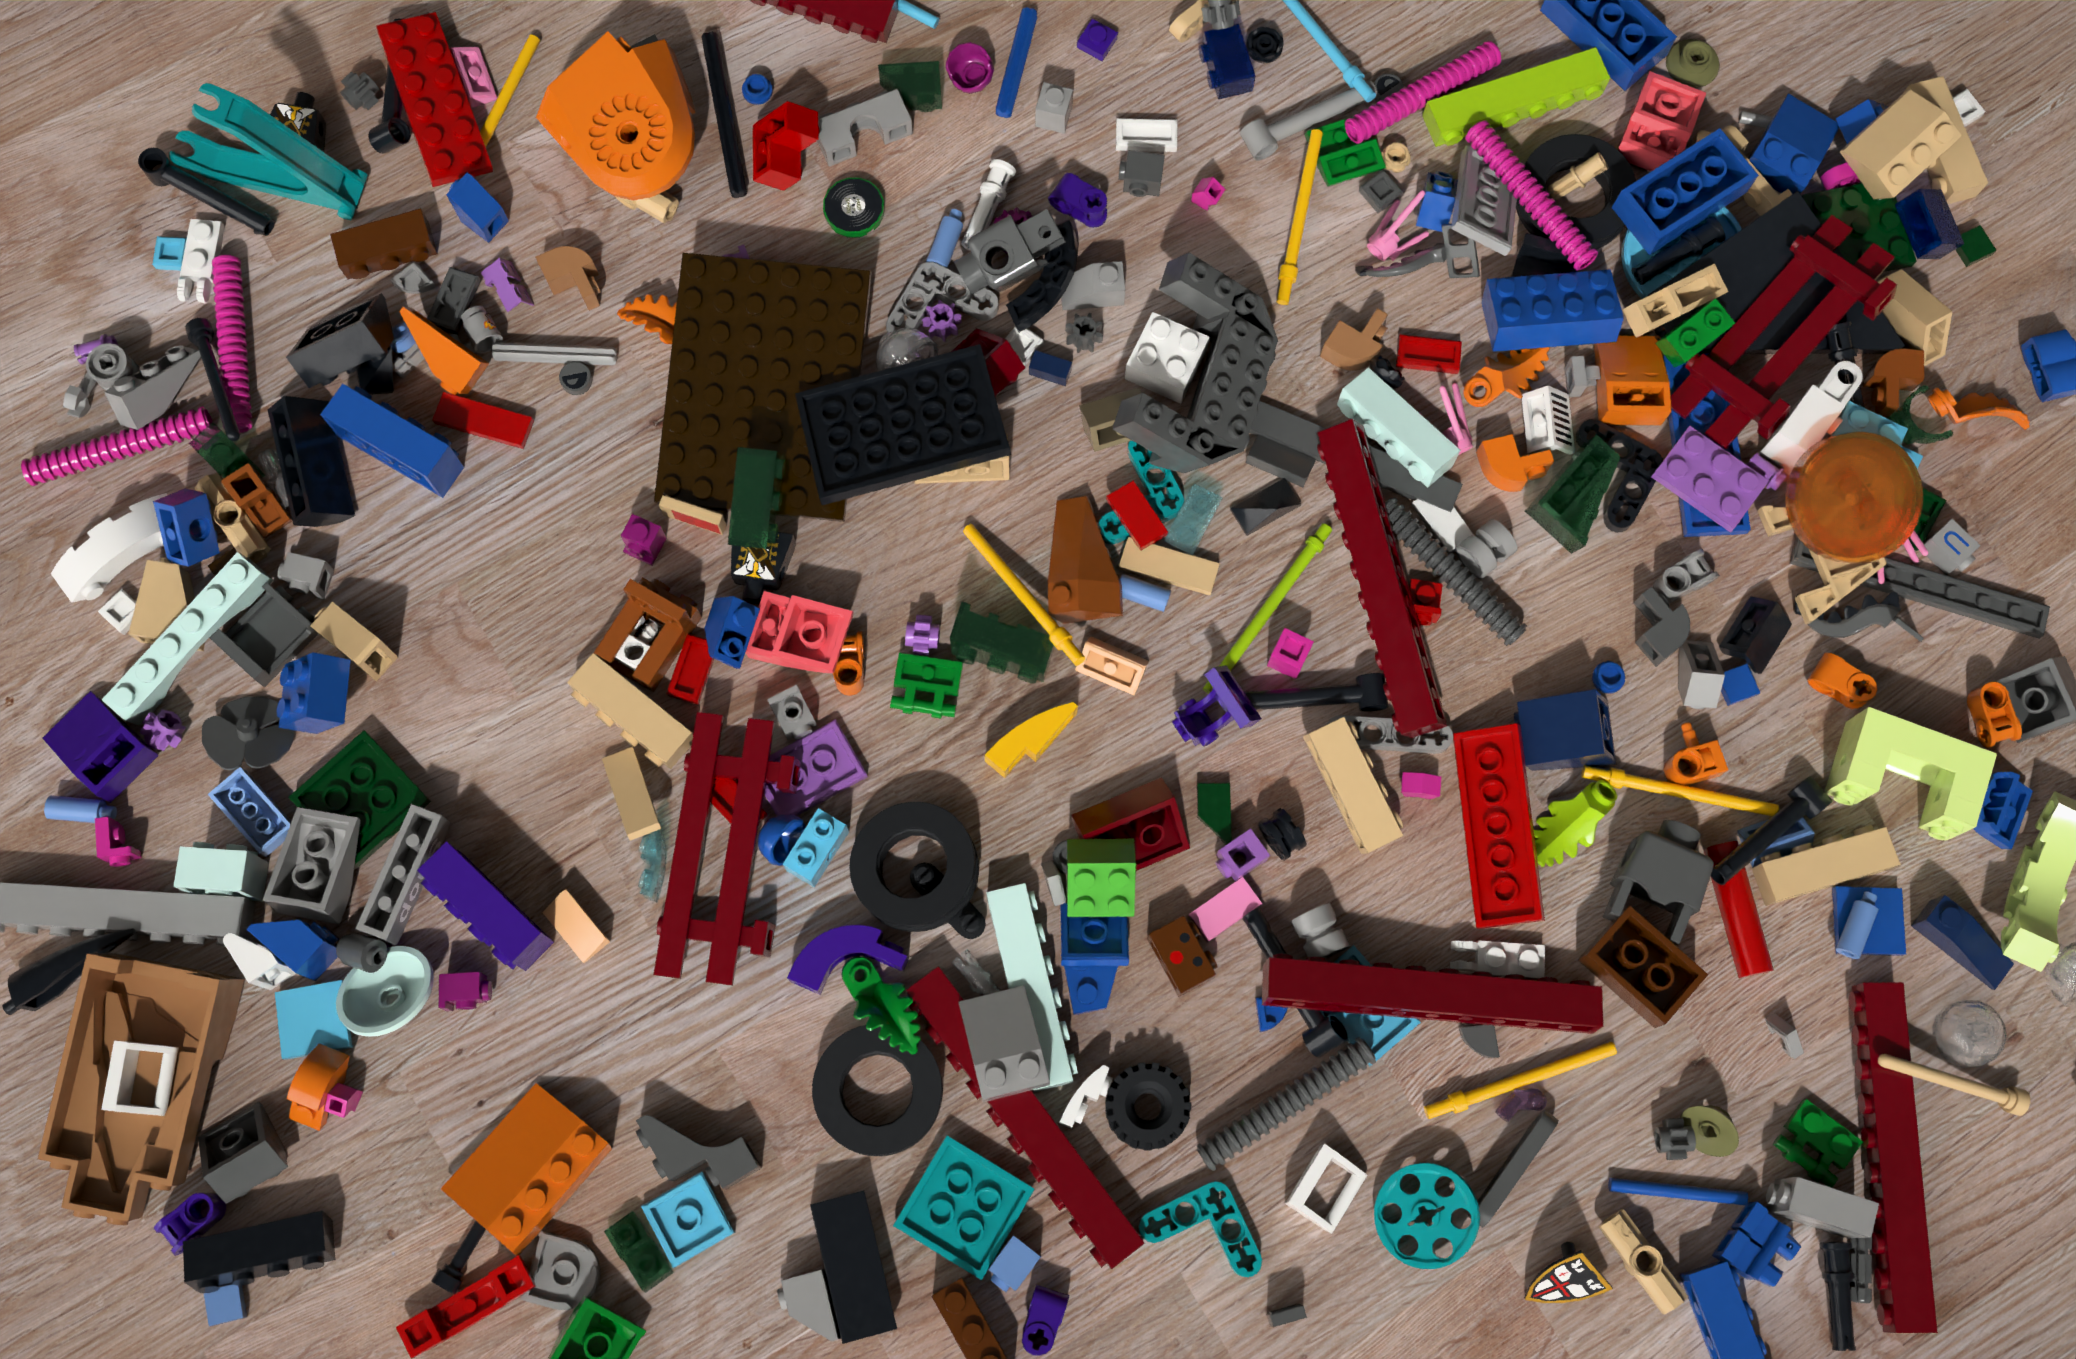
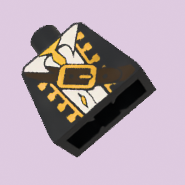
M297 92L293 105L284 103L274 105L270 113L271 116L324 152L326 122L319 110L313 108L315 98L305 92Z
M733 525L731 576L735 584L744 586L743 601L750 604H760L764 589L775 591L780 589L796 547L793 534Z

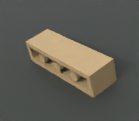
M1944 76L1910 84L1906 90L1911 89L1944 110L1962 135L1926 168L1932 181L1934 194L1939 197L1942 206L1976 197L1988 184V181Z
M594 653L591 654L567 682L573 690L571 696L584 707L591 704L598 710L595 714L597 718L608 727H611L614 723L623 730L619 735L633 747L638 743L647 750L644 755L656 766L660 767L662 764H665L669 769H672L691 747L693 739L691 731Z
M1342 717L1303 736L1360 853H1370L1402 837L1403 834L1400 830L1403 828L1402 821L1395 810H1390L1385 800L1388 798L1387 791L1380 780H1375L1371 772L1373 763L1366 751L1361 752L1356 742L1359 738L1358 733L1352 722H1346L1345 718Z
M1873 825L1854 830L1853 837L1843 839L1842 834L1823 839L1822 846L1812 848L1811 843L1792 848L1793 854L1781 857L1780 852L1761 857L1762 863L1752 868L1765 906L1881 873L1901 865L1887 828L1874 830Z

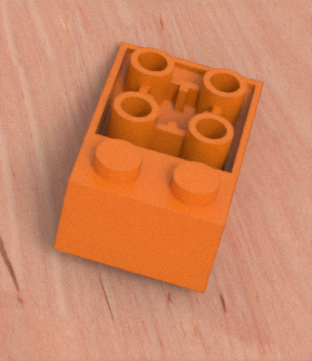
M1618 336L1617 342L1594 344L1595 366H1599L1601 376L1600 379L1596 380L1599 421L1607 425H1662L1671 413L1670 382L1662 352L1655 344L1657 342L1655 336H1639L1637 338L1635 336Z

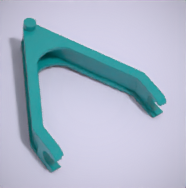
M210 83L201 85L198 91L213 96L218 102V108L210 111L197 104H193V115L205 123L233 134L261 154L223 146L190 131H180L175 138L190 144L193 147L194 154L190 157H183L170 150L169 158L174 164L211 180L338 210L337 215L346 220L353 219L368 177L367 173L358 169L350 171L251 101Z

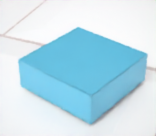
M157 236L152 265L160 270L181 271L187 238Z

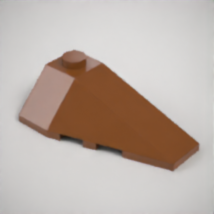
M1087 496L1057 500L1048 575V614L1062 624L1123 616L1122 584L1111 562L1112 557L1105 546L1100 533L1099 523Z

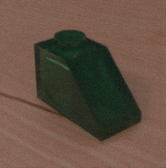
M939 61L878 65L880 85L888 92L898 89L905 106L910 110L932 112L935 109H942Z

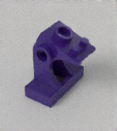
M1225 665L1213 667L1204 674L1213 687L1212 691L1199 702H1196L1193 698L1182 704L1178 708L1179 711L1174 712L1176 719L1172 723L1184 742L1191 739L1195 746L1201 743L1205 747L1214 742L1219 737L1217 732L1231 721L1235 720L1240 729L1255 725L1262 718ZM1215 701H1218L1225 714L1213 723L1205 709Z

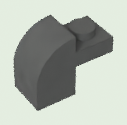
M1650 587L1637 598L1634 604L1653 627L1642 634L1635 643L1654 666L1657 667L1686 641L1690 632V618L1683 604L1672 611L1669 608V602L1666 597Z

